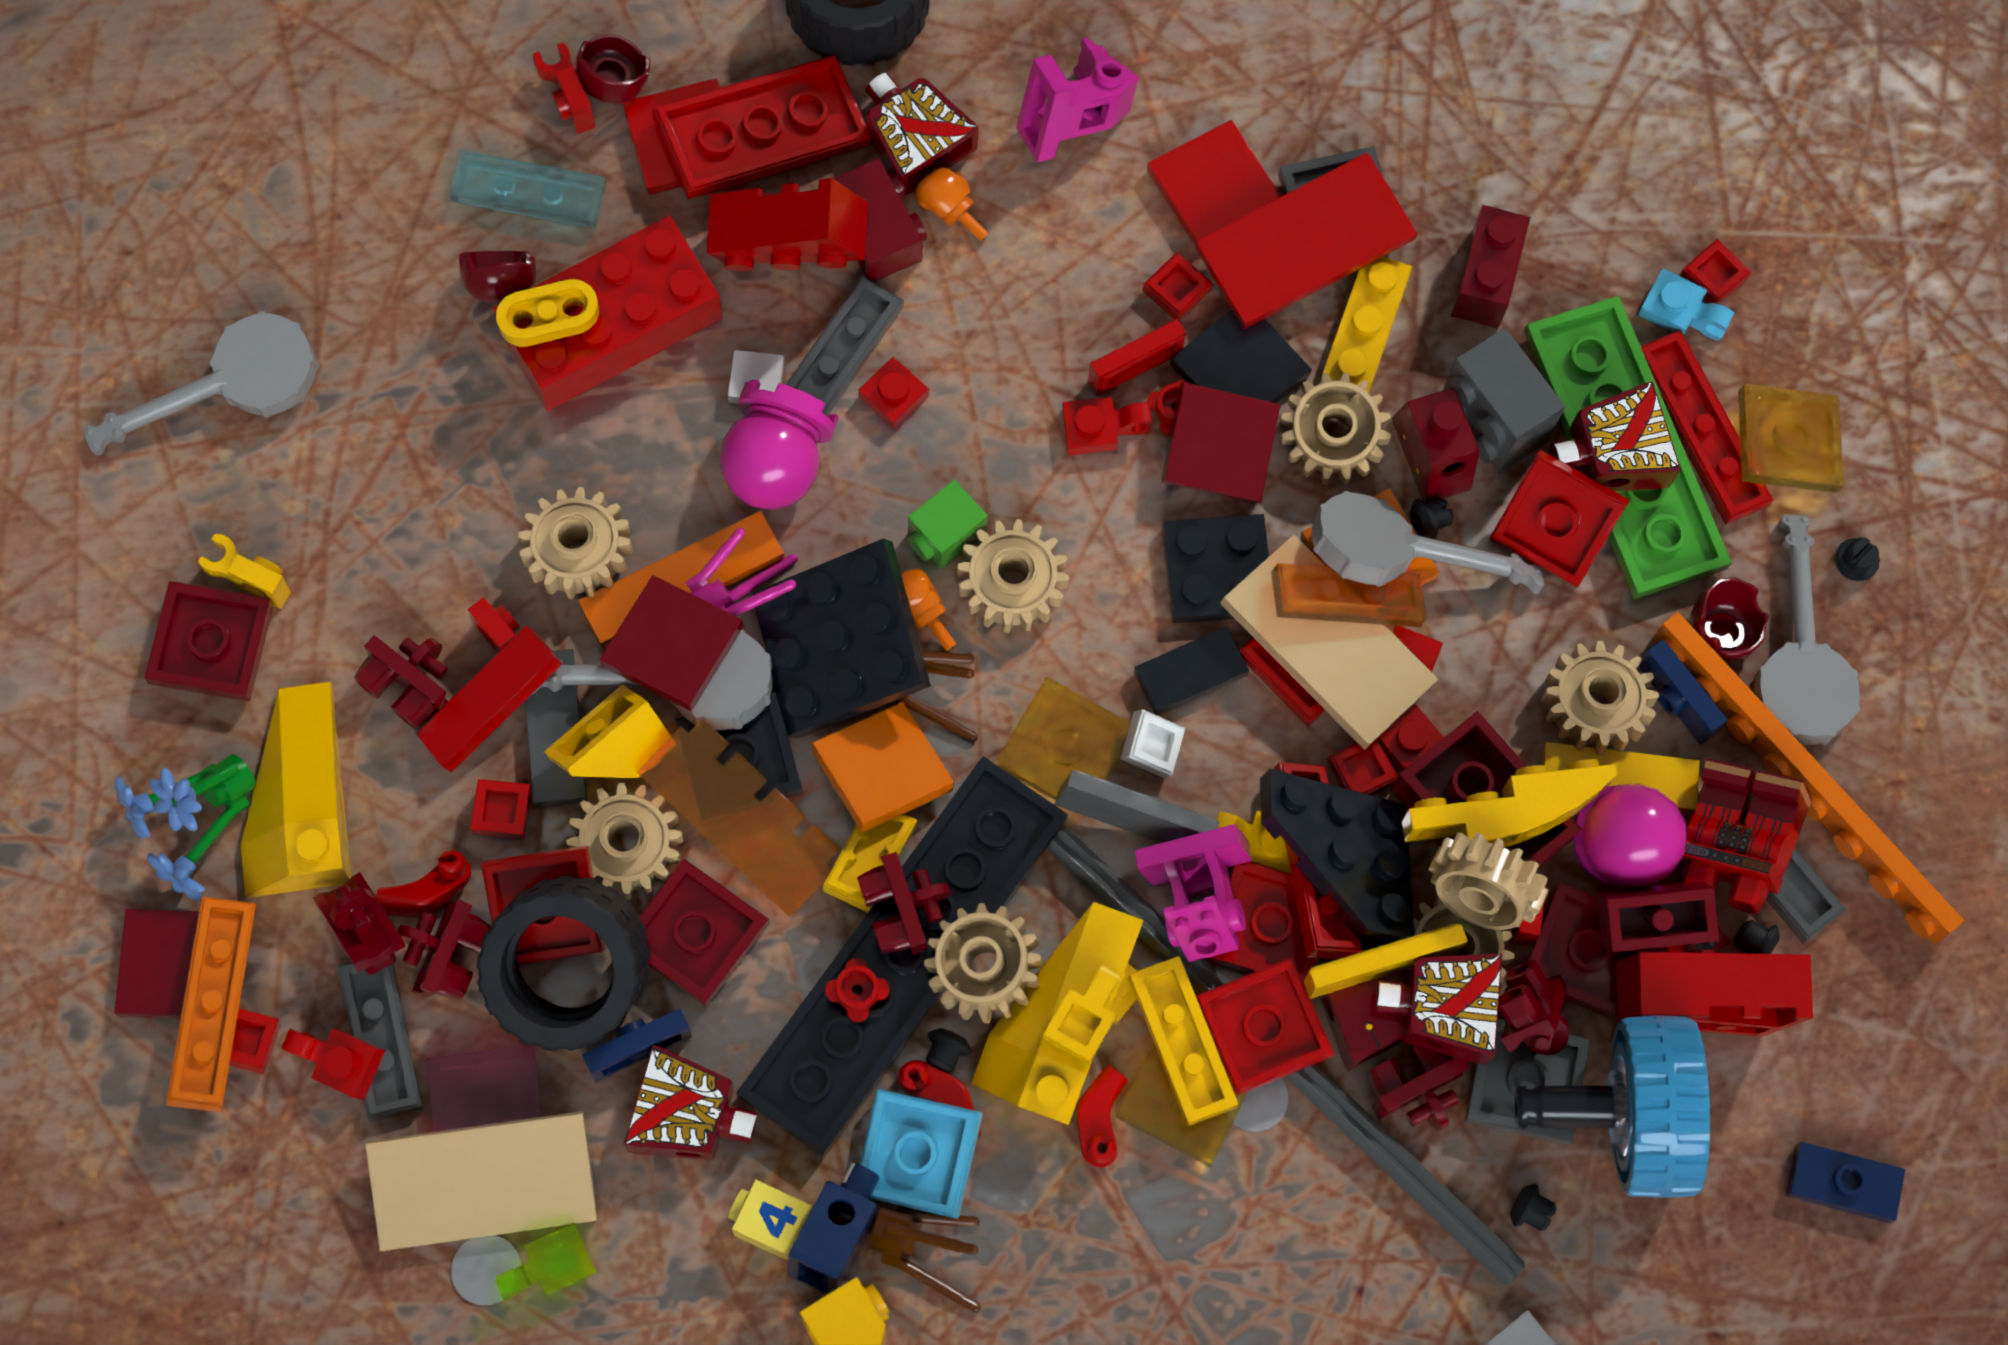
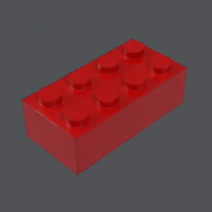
M671 215L532 287L535 288L569 279L581 280L590 285L597 296L599 316L596 323L589 330L577 335L527 347L515 346L507 341L506 343L548 412L721 320L720 295ZM575 305L570 306L566 309L565 314L577 316L583 309ZM498 306L493 308L495 317ZM521 318L516 322L515 326L524 329L529 327L533 320Z

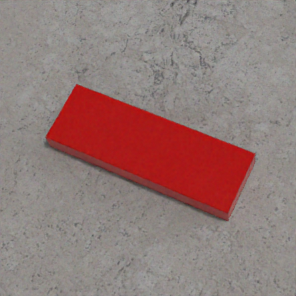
M526 625L416 735L439 764L452 773L563 663L541 637Z

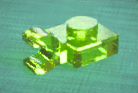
M572 1223L525 1245L523 1249L529 1262L495 1277V1283L503 1301L511 1299L537 1284H540L545 1297L548 1298L596 1275L597 1272L575 1224Z

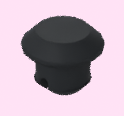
M1437 497L1427 503L1418 498L1413 501L1410 509V519L1414 529L1420 536L1437 539L1438 530L1452 524L1454 514L1451 508L1445 510L1448 505L1447 500Z
M1867 538L1847 539L1839 545L1835 552L1834 560L1836 567L1849 580H1868L1875 575L1879 568V550L1876 545L1873 546V544L1869 543L1870 540Z
M1754 920L1745 921L1734 938L1735 947L1748 954H1771L1780 939L1778 926L1771 925L1767 929Z
M938 1028L927 1034L929 1040L933 1042L926 1056L927 1063L946 1073L955 1070L954 1068L960 1055L967 1056L972 1052L968 1041L950 1030Z
M1534 1183L1525 1186L1517 1196L1510 1211V1217L1515 1227L1521 1226L1525 1222L1538 1229V1231L1546 1230L1552 1220L1549 1217L1555 1215L1557 1207L1554 1201L1552 1202L1539 1195V1185Z

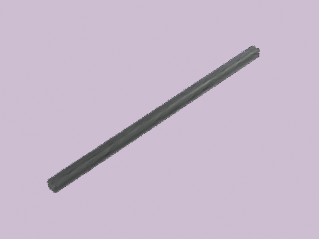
M1063 828L1054 835L1048 844L1049 852L1107 907L1144 920L1138 937L1163 961L1180 956L1190 984L1198 994L1230 982L1205 958L1188 962L1181 947L1174 948L1171 945L1165 920L1069 828ZM1317 1064L1286 1076L1295 1087L1502 1284L1508 1285L1518 1277L1525 1267L1524 1261Z

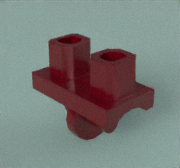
M375 635L364 645L368 657L360 666L354 679L362 689L376 699L384 693L394 680L406 688L393 703L391 709L410 727L415 729L433 711L437 713L448 702L445 699L446 691L425 675L426 672H429L436 679L440 680L448 671V668L437 660L442 650V644L431 637L419 646L409 637L405 638L400 644L399 650L410 657L408 661Z
M897 852L881 856L883 865L875 867L857 877L866 907L894 898L899 912L897 916L872 924L881 953L902 951L911 948L913 955L927 951L925 936L916 909L923 907L928 924L942 920L943 916L938 902L951 895L947 883L932 885L927 869H921L912 873L917 890L910 893Z
M360 872L351 876L344 885L336 890L320 893L313 897L316 907L357 973L365 969L368 975H373L395 963L397 960L395 952L405 947L404 941Z
M459 899L455 901V904H447L434 936L431 935L437 917L426 912H422L416 928L400 925L398 932L403 941L409 944L402 960L404 963L417 967L423 951H428L411 992L425 998L434 994L455 999L464 998L472 980L473 971L449 962L456 945L479 954L484 934L491 927L490 924L470 913L471 904Z
M1535 960L1508 970L1504 981L1510 990H1507L1499 997V1009L1506 1019L1501 1041L1508 1052L1517 1049L1520 1042L1524 1040L1530 1050L1538 1054H1557L1568 1043L1570 1033L1568 1022L1561 1015L1567 990L1565 982L1560 974L1546 980Z
M1415 1046L1410 1052L1423 1074L1413 1080L1407 1081L1395 1058L1389 1059L1370 1069L1367 1075L1377 1098L1372 1108L1379 1120L1418 1100L1420 1106L1405 1113L1409 1124L1415 1127L1428 1120L1436 1131H1441L1449 1126L1445 1110L1459 1104V1099L1452 1089L1439 1096L1434 1091L1461 1078L1463 1072L1468 1070L1470 1066L1466 1060Z

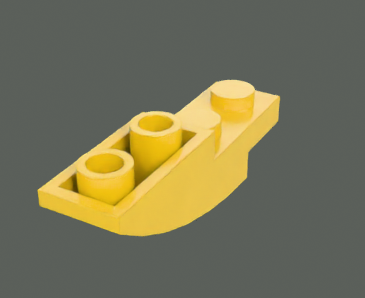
M1585 759L1568 764L1566 770L1547 772V767L1544 765L1527 766L1516 770L1515 775L1509 778L1502 789L1503 798H1499L1497 792L1490 791L1472 794L1466 798L1467 802L1446 804L1445 798L1420 800L1414 804L1415 808L1408 810L1402 821L1405 842L1454 837L1457 833L1462 832L1470 840H1473L1476 833H1481L1486 841L1494 843L1499 838L1503 840L1504 847L1518 844L1563 823L1589 805L1616 777V764L1599 766L1598 760Z

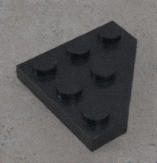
M1269 769L1260 778L1261 824L1274 839L1282 836L1301 859L1296 863L1297 867L1322 897L1329 893L1349 917L1344 923L1357 939L1387 945L1414 936L1409 842H1405L1402 821L1407 814L1406 805Z

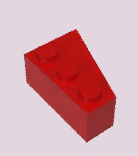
M1667 947L1636 950L1635 954L1616 962L1618 1022L1626 1017H1688L1697 1023L1700 1032L1763 1037L1813 1018L1811 955L1716 953L1711 950L1668 952Z

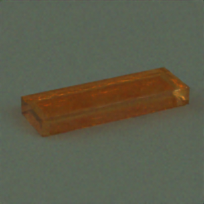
M1277 563L1271 571L1276 614L1280 618L1420 627L1427 619L1421 577L1417 573H1401L1396 579L1384 583L1380 587L1374 584L1356 582L1348 578L1344 579L1330 567Z

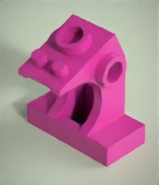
M1087 37L1082 38L1080 56L1077 66L1074 67L1073 74L1077 78L1076 81H1068L1052 55L1033 59L1016 129L1037 162L1055 158L1059 141L1111 129L1130 112L1139 77L1110 56L1104 46H1097Z
M1235 824L1135 850L1138 870L1152 886L1168 882L1171 884L1175 908L1173 906L1163 908V913L1166 917V930L1171 945L1174 948L1180 946L1188 962L1239 950L1238 931L1246 929V921L1240 901L1238 899L1233 900L1228 867L1252 861L1249 841ZM1211 891L1215 892V896L1205 897L1204 901L1192 903L1191 896Z

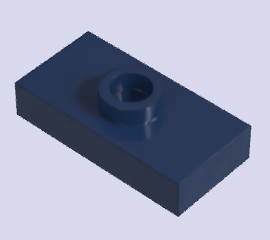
M1664 639L1647 650L1638 667L1643 673H1653L1654 678L1651 684L1659 693L1658 701L1662 708L1671 716L1677 715L1697 742L1702 745L1716 735L1728 719Z
M679 1008L645 1024L643 1019L632 1021L614 1032L615 1039L582 1054L595 1083L649 1058L653 1045L668 1049L691 1038L692 1035L687 1021Z
M1800 1142L1795 1148L1786 1196L1874 1220L1893 1223L1897 1219L1906 1169Z

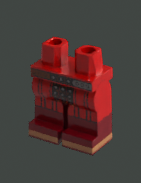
M1706 758L1701 775L1704 783L1694 815L1689 822L1686 832L1687 843L1682 858L1685 866L1682 883L1703 881L1713 887L1714 891L1718 880L1733 883L1728 898L1731 907L1757 915L1768 893L1779 894L1783 882L1782 876L1789 864L1812 798L1804 780L1758 770L1755 776L1752 768Z

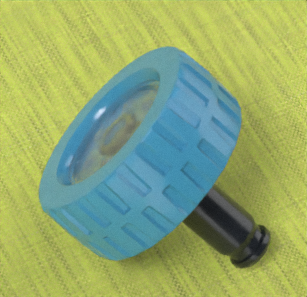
M1678 1016L1626 1017L1620 1020L1614 1033L1611 1069L1608 1073L1607 1085L1538 1086L1534 1089L1519 1086L1515 1089L1516 1126L1520 1129H1527V1126H1536L1541 1129L1608 1128L1610 1141L1613 1144L1618 1180L1622 1191L1626 1195L1652 1198L1695 1196L1703 1189L1709 1158L1710 1100L1703 1040L1699 1027L1693 1019Z

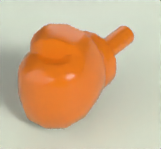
M937 167L919 182L914 196L920 207L932 210V213L941 221H944L949 228L959 220L980 242L988 236L989 232L968 213L975 202L968 197L971 188L960 172Z
M921 569L905 571L901 575L917 632L928 626L946 652L957 644L938 619L947 611L941 603L940 596L925 571Z

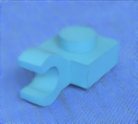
M1662 269L1638 316L1672 333L1681 330L1684 335L1690 326L1713 340L1721 341L1734 312L1720 304L1703 303L1702 301L1707 292L1706 289Z

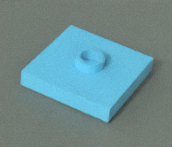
M877 1089L859 1164L872 1170L880 1177L870 1199L959 1219L983 1113Z

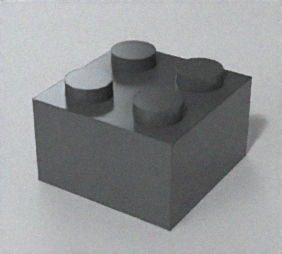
M1505 327L1456 358L1443 390L1454 388L1457 392L1478 445V457L1487 464L1491 462L1499 474L1545 445L1566 407Z

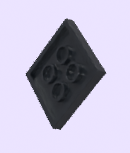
M884 538L752 592L753 596L791 579L796 582V588L755 607L766 652L771 656V672L788 736L798 739L931 686L893 542Z

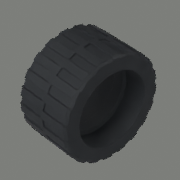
M785 0L787 16L791 19V27L795 34L801 37L803 44L810 50L819 53L823 58L836 55L838 62L851 66L853 64H864L865 66L875 64V62L881 60L887 61L895 57L901 50H906L913 43L917 34H920L923 30L925 18L929 14L930 0H886L878 5L867 8H847L836 5L828 0Z
M573 875L560 876L552 880L547 878L537 882L532 888L525 889L519 893L492 921L493 925L485 932L481 941V952L477 955L476 968H478L479 973L477 983L479 992L483 994L486 1002L485 1007L488 1012L500 1023L499 1026L508 1034H513L522 1043L529 1046H539L543 1050L556 1051L557 1049H568V1051L581 1049L583 1045L594 1044L600 1041L610 1030H615L623 1021L640 995V990L647 980L649 973L648 960L651 955L650 945H648L646 938L647 931L643 921L639 920L635 913L636 909L629 901L626 902L618 894V891L587 877L582 879L574 878ZM564 916L576 919L592 928L606 944L613 962V977L606 993L595 1003L577 1008L554 1005L534 993L521 975L516 955L519 939L527 927L543 917Z

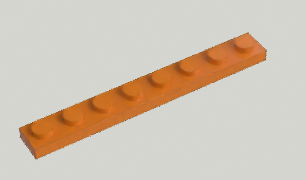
M1678 611L1660 626L1652 640L1656 644L1663 639L1728 719L1726 725L1731 734L1739 742L1749 744L1760 755L1766 772L1804 780L1812 798L1807 816L1814 821H1821L1833 834V842L1837 849L1845 857L1857 860L1869 873V881L1873 888L1887 899L1892 898L1906 913L1905 920L1917 935L1922 938H1929L1935 945L1965 921Z

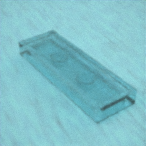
M461 150L449 195L452 202L596 229L607 182L606 177Z

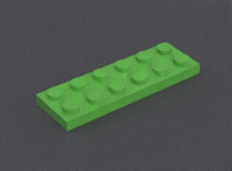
M1612 297L1527 324L1524 329V335L1539 371L1566 406L1560 417V422L1568 440L1573 439L1570 426L1577 413L1583 408L1652 381L1654 383L1681 470L1668 488L1615 491L1628 498L1629 502L1608 538L1633 599L1635 600L1727 570L1732 562L1620 297Z

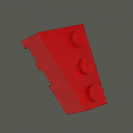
M833 178L819 179L818 190L799 192V184L789 183L782 184V193H763V189L753 188L710 194L707 254L723 262L724 268L732 271L754 270V264L770 263V267L780 270L800 269L801 262H817V266L822 268L843 269L847 267V261H865L868 201Z

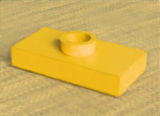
M902 814L863 833L856 824L823 884V892L868 913L873 905L866 907L857 877L875 867L883 865L881 856L897 852L900 859L917 827V819Z

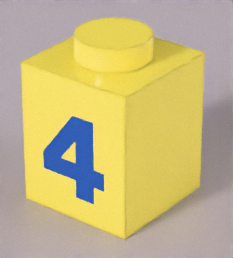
M755 1180L750 1192L744 1189L740 1190L728 1218L735 1221L732 1228L735 1237L788 1261V1255L813 1206Z

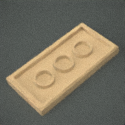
M1295 535L1291 536L1230 591L1220 603L1364 750L1439 680Z
M584 1111L367 1141L365 1144L380 1251L597 1221L598 1218Z

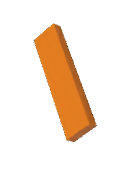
M761 510L614 582V586L610 589L604 587L595 591L594 597L590 598L587 595L579 599V606L601 648L603 649L609 645L652 575L690 593L691 590L686 582L704 568L737 528H743L745 535L709 578L708 582L710 584L720 579L725 587H728L784 559V552Z
M202 896L167 1094V1106L222 1113L256 903Z

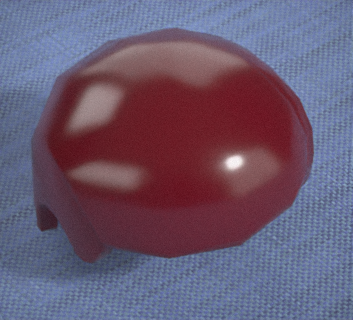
M600 34L582 43L576 58V72L588 95L603 103L623 104L636 98L647 84L650 57L642 55L641 50L636 44L620 35Z
M527 251L463 252L459 255L460 277L463 286L470 295L485 303L500 304L506 296L530 289L535 285L536 262L535 258L531 257Z
M1737 577L1717 579L1699 595L1690 613V625L1724 661L1728 662L1747 658L1764 642L1766 623L1769 618L1768 613L1763 612L1757 603L1758 589Z

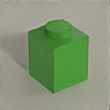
M954 479L908 516V534L910 536L907 538V541L913 551L923 561L927 562L931 558L940 569H943L963 552L965 544L972 545L976 542V532L979 529L987 533L988 515Z

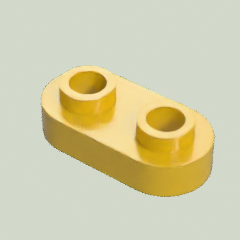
M569 279L515 292L506 296L497 308L496 321L502 337L507 342L515 346L527 347L586 332L598 319L599 305L596 293L590 285L581 280ZM575 305L583 309L577 316L565 314L566 309L570 306ZM521 318L533 320L532 324L527 328L521 329L515 326L516 322Z

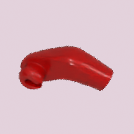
M446 851L438 858L439 864L423 878L404 885L378 888L376 898L388 916L420 918L422 912L434 914L450 902L469 883L472 869L465 856L458 851Z
M921 1060L909 1061L900 1068L897 1079L900 1088L905 1093L913 1097L975 1111L969 1090L959 1079ZM980 1129L977 1138H979L982 1135Z
M1109 1065L1095 1078L1080 1097L1076 1106V1119L1082 1156L1088 1164L1097 1168L1107 1167L1116 1159L1118 1148L1111 1124L1110 1112L1116 1098L1128 1082L1120 1072Z

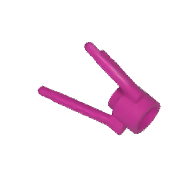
M737 528L704 568L686 582L691 590L690 594L734 616H738L796 588V582L791 579L738 603L735 602L798 561V557L795 554H790L781 561L776 562L731 591L727 590L720 579L715 580L711 584L708 582L709 578L744 537L745 530L743 528Z

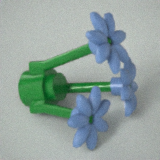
M234 754L229 755L216 765L214 763L210 764L199 773L186 779L183 778L177 783L170 770L163 768L160 772V780L151 779L149 781V786L153 791V794L150 795L144 792L134 797L131 788L125 785L121 776L115 780L117 799L121 805L127 808L125 810L126 819L131 822L135 834L142 839L151 837L142 818L154 810L157 813L168 812V822L173 831L180 830L182 824L189 831H196L198 825L191 813L202 810V806L196 801V796L203 794L206 800L214 807H219L222 804L226 805L227 808L185 857L179 856L172 863L163 853H160L158 857L151 853L147 856L150 865L156 869L155 874L158 878L171 881L172 888L176 893L182 894L184 892L195 901L202 900L201 893L204 892L205 888L189 878L196 870L194 864L235 815L250 805L245 794L256 788V781L252 771L240 757Z

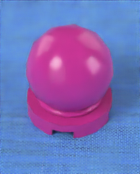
M750 380L745 382L737 405L745 417L734 422L723 439L720 469L730 491L747 505L770 510L789 507L805 497L816 481L820 461L817 443L831 441L839 416L837 414H829V417L824 415L822 411L825 403L804 391L778 383L775 392L759 389L761 385L759 380Z
M1642 784L1608 786L1589 805L1575 814L1574 820L1582 830L1573 840V853L1582 869L1598 882L1630 889L1650 887L1669 877L1683 858L1687 843L1685 820L1675 802L1659 789Z

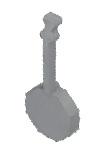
M260 311L258 314L238 320L231 326H226L209 362L213 369L212 374L119 415L109 412L105 415L103 423L99 426L87 425L83 433L90 450L97 456L102 455L108 443H122L126 439V433L215 394H223V397L230 406H236L248 413L263 415L265 418L304 402L305 396L315 379L316 370L320 366L305 331L298 322H292L285 317L269 314L265 311Z
M1344 491L1343 494L1336 495L1325 504H1321L1311 521L1313 525L1311 534L1314 545L1313 551L1344 579L1348 578L1356 582L1374 584L1381 587L1384 583L1396 579L1401 573H1405L1413 559L1422 557L1507 576L1513 584L1522 583L1534 594H1539L1544 586L1542 569L1537 564L1528 565L1524 563L1517 554H1511L1508 557L1413 535L1412 525L1407 523L1383 499Z
M1783 515L1779 521V527L1787 533V536L1782 541V545L1785 549L1789 550L1795 643L1786 642L1782 648L1777 650L1759 668L1753 678L1755 681L1754 694L1801 744L1814 745L1822 743L1827 745L1860 711L1858 672L1840 654L1831 649L1828 644L1816 643L1809 552L1815 540L1806 532V529L1811 524V520L1808 516Z
M742 629L692 712L673 702L671 704L675 705L678 711L687 720L695 724L698 729H741L744 724L754 719L765 706L771 703V656L765 652L755 639L746 634ZM562 664L538 689L548 687L551 691L556 692L563 685H639L601 665Z

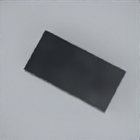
M1227 626L1134 667V674L1154 714L1157 716L1244 678L1249 673V669Z

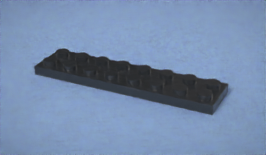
M983 756L903 864L902 870L909 891L912 893L917 890L912 873L921 869H927L932 885L947 883L951 892L949 897L938 902L943 916L942 920L950 924L958 919L957 910L963 908L967 914L976 913L979 903L985 904L988 913L995 914L1000 906L1005 907L1047 849L1051 839L1065 824L1068 814ZM894 898L874 904L736 1092L738 1098L823 1158L943 993V991L934 993L928 982L937 976L938 973L928 972L924 961L935 957V952L931 950L928 941L930 938L940 939L943 930L939 923L942 920L928 924L923 907L917 908L916 912L928 950L913 955L911 948L881 953L872 924L897 916L899 912ZM854 958L863 959L867 963V968L877 978H883L889 984L888 997L884 1000H878L869 1009L868 1018L862 1022L851 1021L848 1018L847 1010L838 1002L829 1001L825 993L827 983L831 980H837L839 974L846 969L847 962ZM858 985L852 989L855 995H859L863 991L862 987Z

